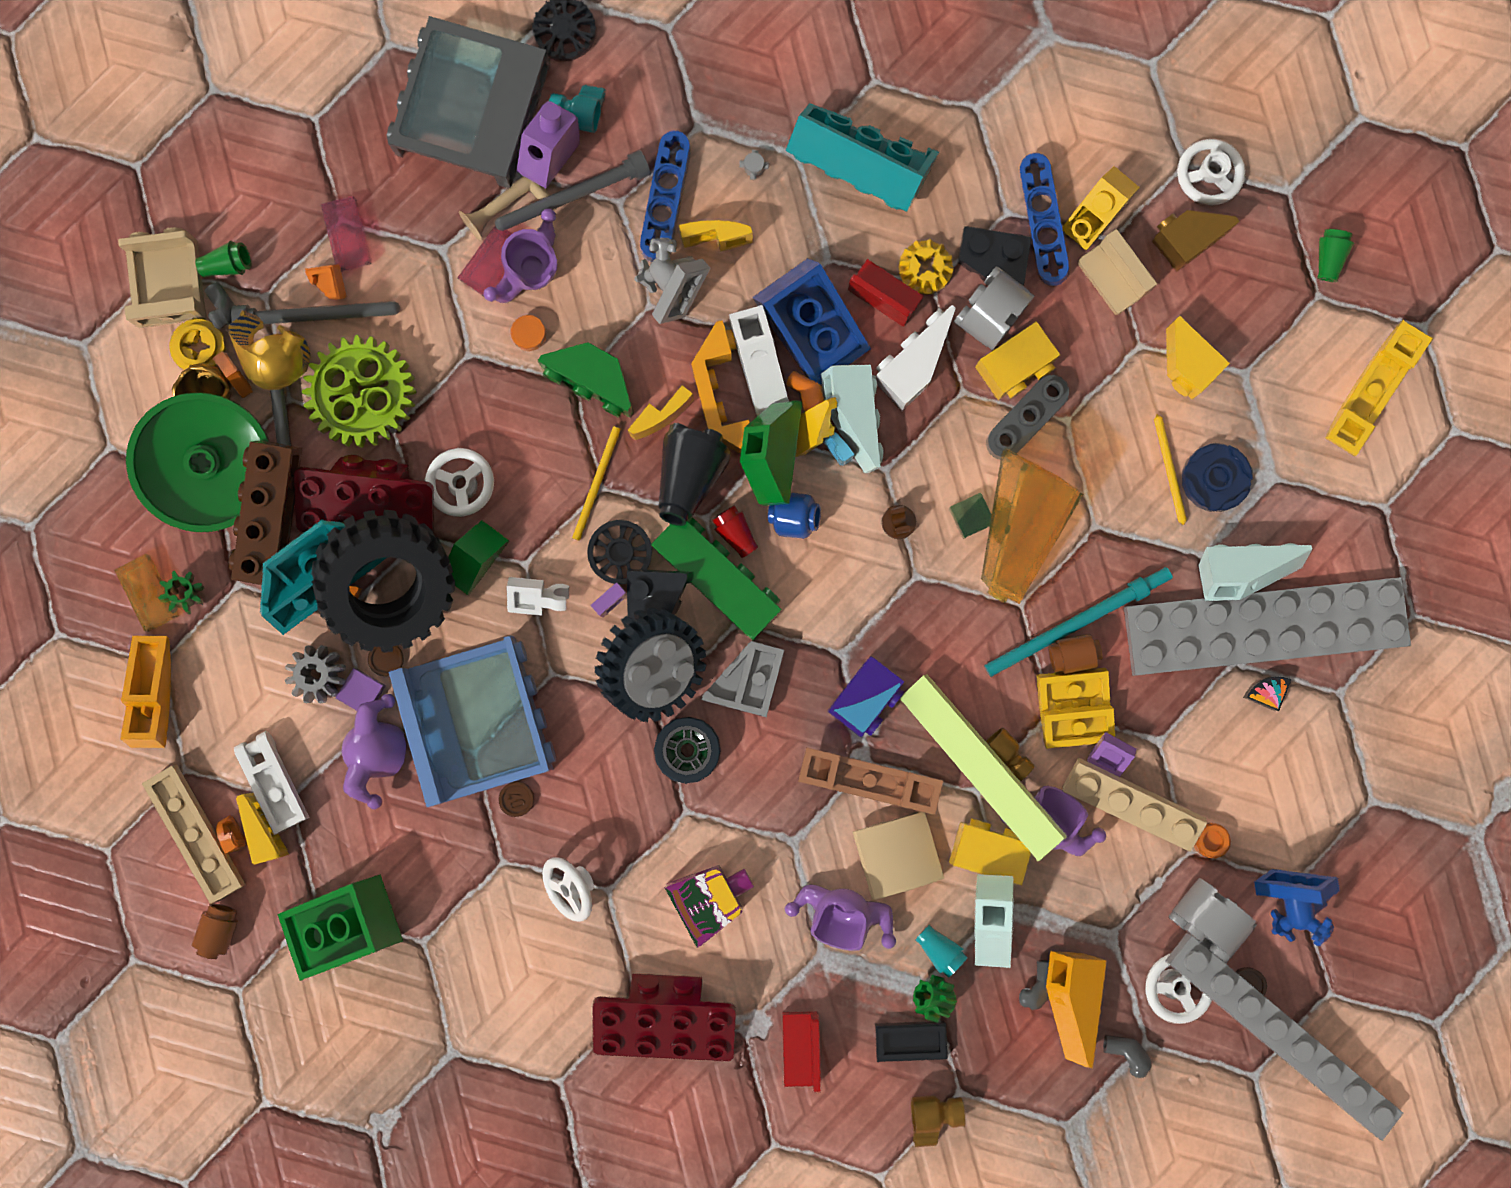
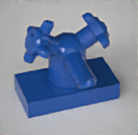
M1271 869L1254 881L1256 895L1284 899L1287 916L1281 915L1277 909L1271 911V916L1273 917L1272 933L1274 935L1285 936L1288 941L1292 942L1295 940L1292 929L1308 930L1314 934L1312 939L1316 946H1321L1323 942H1326L1331 937L1334 929L1332 920L1327 917L1322 923L1315 918V915L1327 907L1326 901L1340 891L1338 877Z

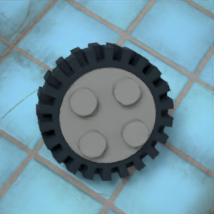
M648 608L647 614L642 610L635 611V621L629 616L622 618L621 621L625 626L623 630L616 625L609 630L616 637L613 641L604 637L601 645L607 648L608 651L607 653L597 652L596 659L603 665L595 666V674L600 677L596 680V683L603 690L601 694L604 698L633 720L637 718L641 722H648L649 717L653 721L661 720V712L667 717L674 715L673 704L680 709L687 705L682 697L686 694L693 698L696 692L690 688L691 684L701 685L703 678L696 674V671H705L706 664L700 660L706 657V650L700 647L704 643L702 638L697 635L698 632L688 623L667 610L661 609L659 612L655 608Z

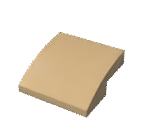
M918 811L891 821L880 822L853 831L872 900L902 893L944 879L924 812Z

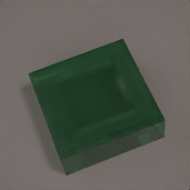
M981 493L949 507V511L963 539L996 524Z

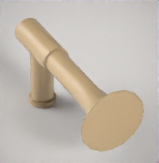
M522 176L509 189L484 208L471 214L459 211V214L469 230L476 238L482 241L481 234L485 225L516 199L524 196L529 191L538 200L548 197L550 194L544 187Z

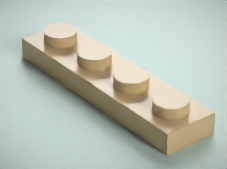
M1079 757L1063 784V792L1191 852L1207 825L1205 817Z
M172 765L142 783L210 905L219 902L244 887L246 884L230 856L224 853L214 828L178 765Z

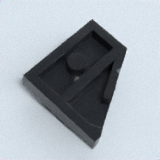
M964 226L958 263L968 271L977 273L983 281L998 266L1024 286L1032 237Z
M628 570V616L635 621L634 612L642 610L647 614L648 608H655L659 612L663 609L671 614H677L682 603L680 598L686 585L691 583L693 572Z

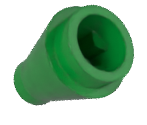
M1337 229L1324 230L1323 237L1319 238V272L1317 279L1327 282H1338L1340 273L1354 245V242L1351 241L1353 236L1351 232Z
M230 241L204 256L197 257L195 261L196 268L202 277L242 275L245 273V270L251 268L252 264L247 247L242 242L235 243L234 241Z

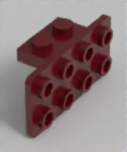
M346 455L340 457L331 470L299 467L294 472L296 528L300 532H306L321 520L344 523L343 521L351 516L356 521L365 518L363 512L374 510L376 516H383L384 510L396 511L400 519H402L404 514L415 517L418 525L425 523L434 534V487L427 481L408 479V465L399 464L392 459L374 461L365 460L358 455Z
M632 974L629 998L596 997L593 1000V1052L597 1055L731 1061L734 1058L736 1007L732 1003L701 1002L702 977Z

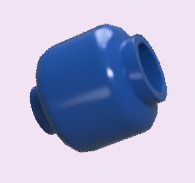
M791 493L789 504L769 505L768 522L774 525L775 532L781 537L808 538L813 531H817L819 528L821 508L809 494Z

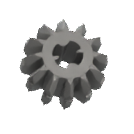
M308 645L305 646L304 654L300 652L293 653V659L297 664H287L285 666L286 670L293 671V676L285 679L286 684H296L291 692L293 696L298 697L303 694L304 703H312L314 699L318 703H326L327 694L332 697L338 695L339 692L334 684H345L346 680L338 677V672L345 671L346 666L344 664L335 665L340 657L337 652H332L328 655L327 646L320 645L316 650L313 646ZM312 669H316L317 672L321 673L319 680L310 676Z

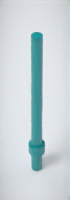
M1164 567L1144 579L1139 577L1127 583L1128 587L985 664V670L992 677L1055 643L1056 640L1072 634L1135 599L1137 602L1150 595L1151 590L1173 579L1170 570Z

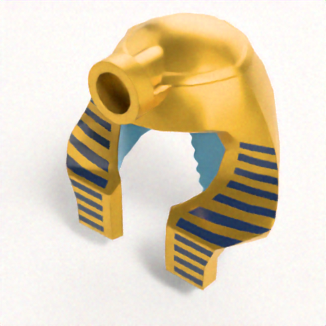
M242 310L239 318L229 324V333L236 354L249 380H252L255 385L265 390H281L304 375L308 370L310 361V350L305 338L295 330L279 325L277 329L281 334L265 336L254 343V335L264 328L263 321L258 316Z

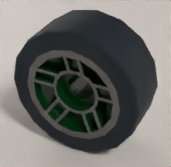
M692 717L675 719L665 725L658 734L654 746L655 760L662 773L671 780L684 784L699 782L709 776L717 766L721 753L719 737L714 729L703 720ZM685 743H689L694 747V753L690 757H685L681 752V747Z

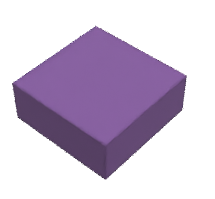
M616 582L590 606L599 616L604 618L627 597V593Z
M353 668L336 699L357 711L362 703L378 700L386 685L357 668Z
M1105 732L1088 755L1087 762L1120 777L1135 758L1136 748Z

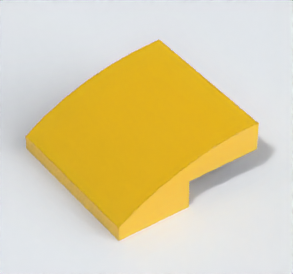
M1106 668L1088 669L1063 674V672L1037 674L1041 725L1046 749L1097 744L1105 732L1115 737L1114 708L1110 705L1109 671Z

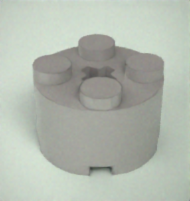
M998 266L993 269L984 281L988 287L986 288L981 284L968 300L972 308L966 305L954 320V323L991 350L998 345L1035 297L1026 287Z
M1199 878L1175 906L1168 918L1184 931L1189 932L1219 959L1227 963L1253 932L1257 924L1253 918L1229 898L1226 899L1217 892L1216 888Z

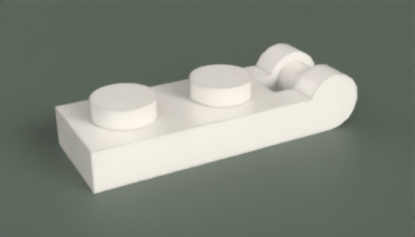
M268 731L257 735L256 740L249 744L243 742L234 747V753L274 835L310 818L276 750L275 741ZM262 752L266 761L256 765L254 756Z

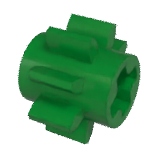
M172 571V579L168 582L160 581V584L165 589V594L160 595L158 599L165 603L171 601L168 609L171 613L174 614L179 607L183 608L189 615L191 614V606L195 603L203 604L197 592L205 588L202 583L192 585L194 575L191 572H188L184 578L179 577L175 571ZM184 586L187 591L184 592L185 598L180 600L176 595L179 593L178 588Z
M931 975L930 982L920 980L913 993V1001L917 1006L915 1012L925 1015L926 1020L937 1023L939 1022L940 1015L949 1018L957 1003L956 995L953 992L954 984L947 983L944 978L936 975Z

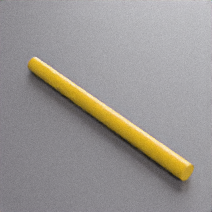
M613 426L572 536L575 540L580 541L621 431L618 427Z

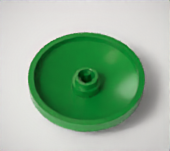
M211 393L181 394L158 403L147 411L136 424L126 451L127 474L131 487L139 501L151 514L162 522L178 529L192 532L219 531L233 526L236 517L240 515L241 502L238 500V490L241 482L245 481L246 467L243 466V454L246 447H249L250 441H270L264 428L254 415L233 400Z

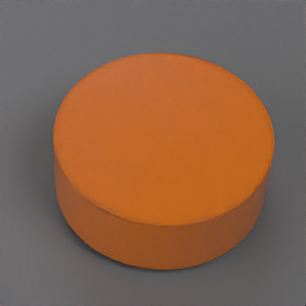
M524 315L517 318L512 324L511 337L520 349L534 351L544 344L546 329L537 317Z
M1209 822L1195 843L1194 848L1202 856L1212 859L1220 858L1228 852L1231 838L1223 826Z

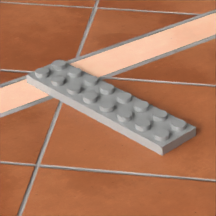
M1402 577L1258 592L1241 600L1205 601V598L1124 607L1132 676L1411 646Z

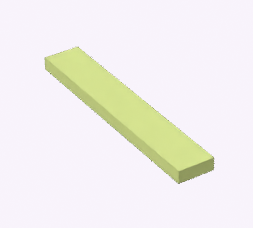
M928 674L923 675L902 695L901 701L1038 861L1043 859L1068 837Z

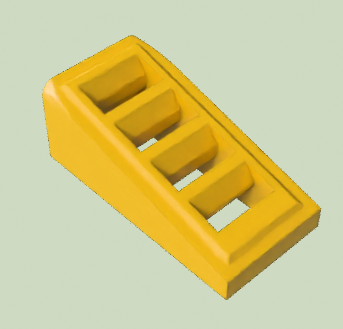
M254 792L238 795L236 800L252 863L255 865L289 855L279 834L274 835Z

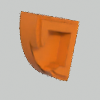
M340 264L305 269L310 283L316 285L327 298L335 300L347 298Z
M222 351L213 357V360L242 398L253 392L251 390L253 388L226 353Z
M229 815L217 823V836L225 854L238 851L247 845V841L233 816Z

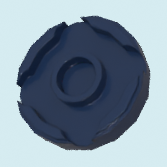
M1212 443L1199 448L1186 460L1182 470V486L1186 496L1197 507L1208 512H1224L1238 506L1248 496L1251 489L1253 470L1246 456L1230 445Z

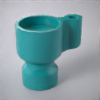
M583 85L579 94L571 100L567 99L565 95L552 93L549 101L573 113L578 118L579 130L595 133L599 125L601 106L605 99L606 90L604 88Z

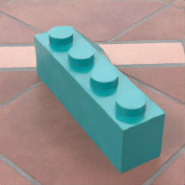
M809 103L799 114L785 151L793 154L802 163L813 164L824 170L829 177L842 179L854 185L859 192L872 194L884 200L889 207L902 209L907 212L926 180L939 151L928 148L926 153L911 148L913 142L900 137L898 142L883 138L881 130L870 125L854 127L852 126L851 118Z

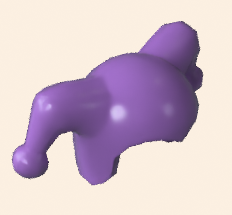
M547 208L542 211L541 218L543 222L537 231L534 229H522L514 232L505 240L501 251L504 277L495 288L490 286L484 290L483 295L486 300L508 303L523 289L538 290L553 280L557 272L558 260L552 247L556 236L553 227L556 213L552 209Z
M384 694L379 700L362 703L356 712L354 727L346 734L342 743V757L348 767L343 790L348 796L367 803V806L374 810L382 805V798L377 794L371 795L367 791L366 784L370 778L394 776L402 767L406 754V742L401 729L393 724L377 721L378 712L383 708L394 707L395 698L392 694Z
M1043 786L1035 795L1036 801L1068 836L1053 850L1062 849L1069 854L1082 856L1093 845L1106 840V832L1102 828H1095L1091 835L1079 837L1078 833L1083 827L1088 813L1084 806L1073 796L1052 786Z
M806 885L794 901L789 902L785 906V913L790 917L798 915L800 907L807 903L811 904L815 909L811 935L829 946L849 951L860 950L864 945L870 926L879 924L883 930L881 942L885 948H893L896 944V938L893 935V912L891 907L881 902L866 901L859 893L853 890L843 888L831 891L817 885Z

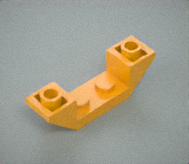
M723 320L715 323L691 365L707 428L721 433L723 436L722 443L741 454L744 427L750 422L745 420L725 426L721 425V423L727 422L723 402H715L713 390L719 389L714 368L707 370V367L732 361L731 350L737 349L732 329L725 330Z

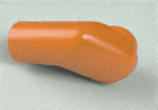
M796 371L789 375L786 385L801 393L804 411L825 401L823 389L819 383Z

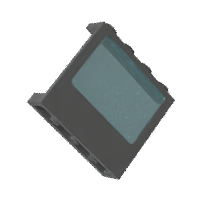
M429 16L426 27H422L418 34L417 45L419 48L416 58H412L408 65L406 89L401 90L398 96L396 120L390 123L387 130L388 144L396 156L402 157L404 150L492 175L499 186L510 188L517 172L521 137L525 128L534 118L551 63L547 51L539 47Z

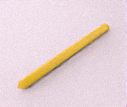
M1157 414L1154 422L1178 522L1184 525L1187 517L1163 418Z

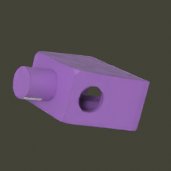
M547 101L542 105L539 112L523 131L517 173L547 188L580 144L578 118L573 113L551 101Z

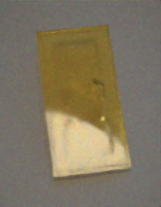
M144 554L114 570L144 631L149 632L180 616L178 611L173 614L168 610L171 601L165 603L158 599L160 595L165 594V589L160 584L162 579L150 555Z

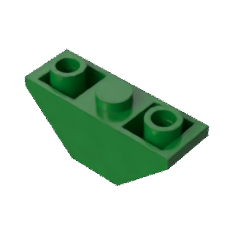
M589 342L543 354L539 357L538 363L544 369L542 374L551 381L561 384L563 380L574 386L572 391L583 399L590 401L594 397L603 402L602 408L618 418H620L621 414L631 418L634 411L623 371L616 357Z
M798 400L771 404L744 427L740 463L760 505L789 504L802 409V402Z

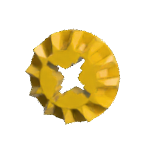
M931 239L927 241L916 240L908 248H905L899 261V274L902 281L920 294H932L943 289L949 282L954 270L952 255L945 249L944 244L935 243ZM932 256L935 257L932 265L935 272L932 273L927 270L918 277L921 266L918 260L927 261Z
M191 319L185 321L175 329L171 336L170 354L174 362L184 370L190 365L200 363L215 366L216 362L213 360V357L227 350L224 345V335L207 320ZM201 337V342L210 346V348L200 350L199 355H197L194 350L186 346L197 344Z

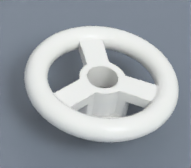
M1205 139L1192 144L1181 156L1177 170L1178 180L1185 194L1195 202L1203 205H1219L1231 200L1242 188L1245 179V165L1239 152L1230 144L1217 139ZM1211 149L1210 154L1203 160L1200 169L1188 173L1191 159L1200 151ZM1231 162L1235 170L1233 183L1225 177L1231 170ZM1209 167H1214L1217 170V174L1212 173ZM1202 180L1208 183H1215L1223 193L1217 195L1204 194L1198 191L1192 183Z
M465 448L450 449L438 455L430 464L425 477V481L430 482L434 487V506L447 515L457 517L468 516L482 509L489 501L494 488V475L487 460L479 453ZM457 458L474 462L465 471L461 470L453 474L440 469L448 461ZM482 472L484 478L483 490L480 496L469 504L468 498L472 497L477 490V480L475 477ZM465 478L466 485L461 489H457V480ZM436 479L448 484L450 492L456 496L457 506L446 503L439 496L436 490Z
M553 857L547 860L543 867L542 876L546 892L552 903L568 919L576 922L586 920L592 911L590 892L594 888V883L591 875L585 868L581 866L575 868L563 858ZM554 868L564 871L563 879L553 878ZM561 895L568 900L571 907L563 900Z
M1167 954L1160 958L1148 973L1145 985L1148 1003L1152 1010L1165 1021L1177 1024L1192 1022L1207 1011L1212 1000L1203 993L1200 1001L1195 1005L1190 995V981L1175 969L1165 970L1170 966L1165 961L1170 955ZM1180 981V988L1174 991L1175 984ZM1157 994H1163L1170 999L1179 1000L1186 1012L1176 1013L1169 1011L1160 1003Z

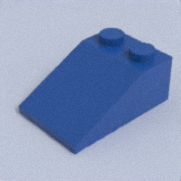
M807 258L752 297L757 306L763 305L768 324L807 378L820 385L822 384L821 373L830 366L849 365L871 349L822 265L816 261Z

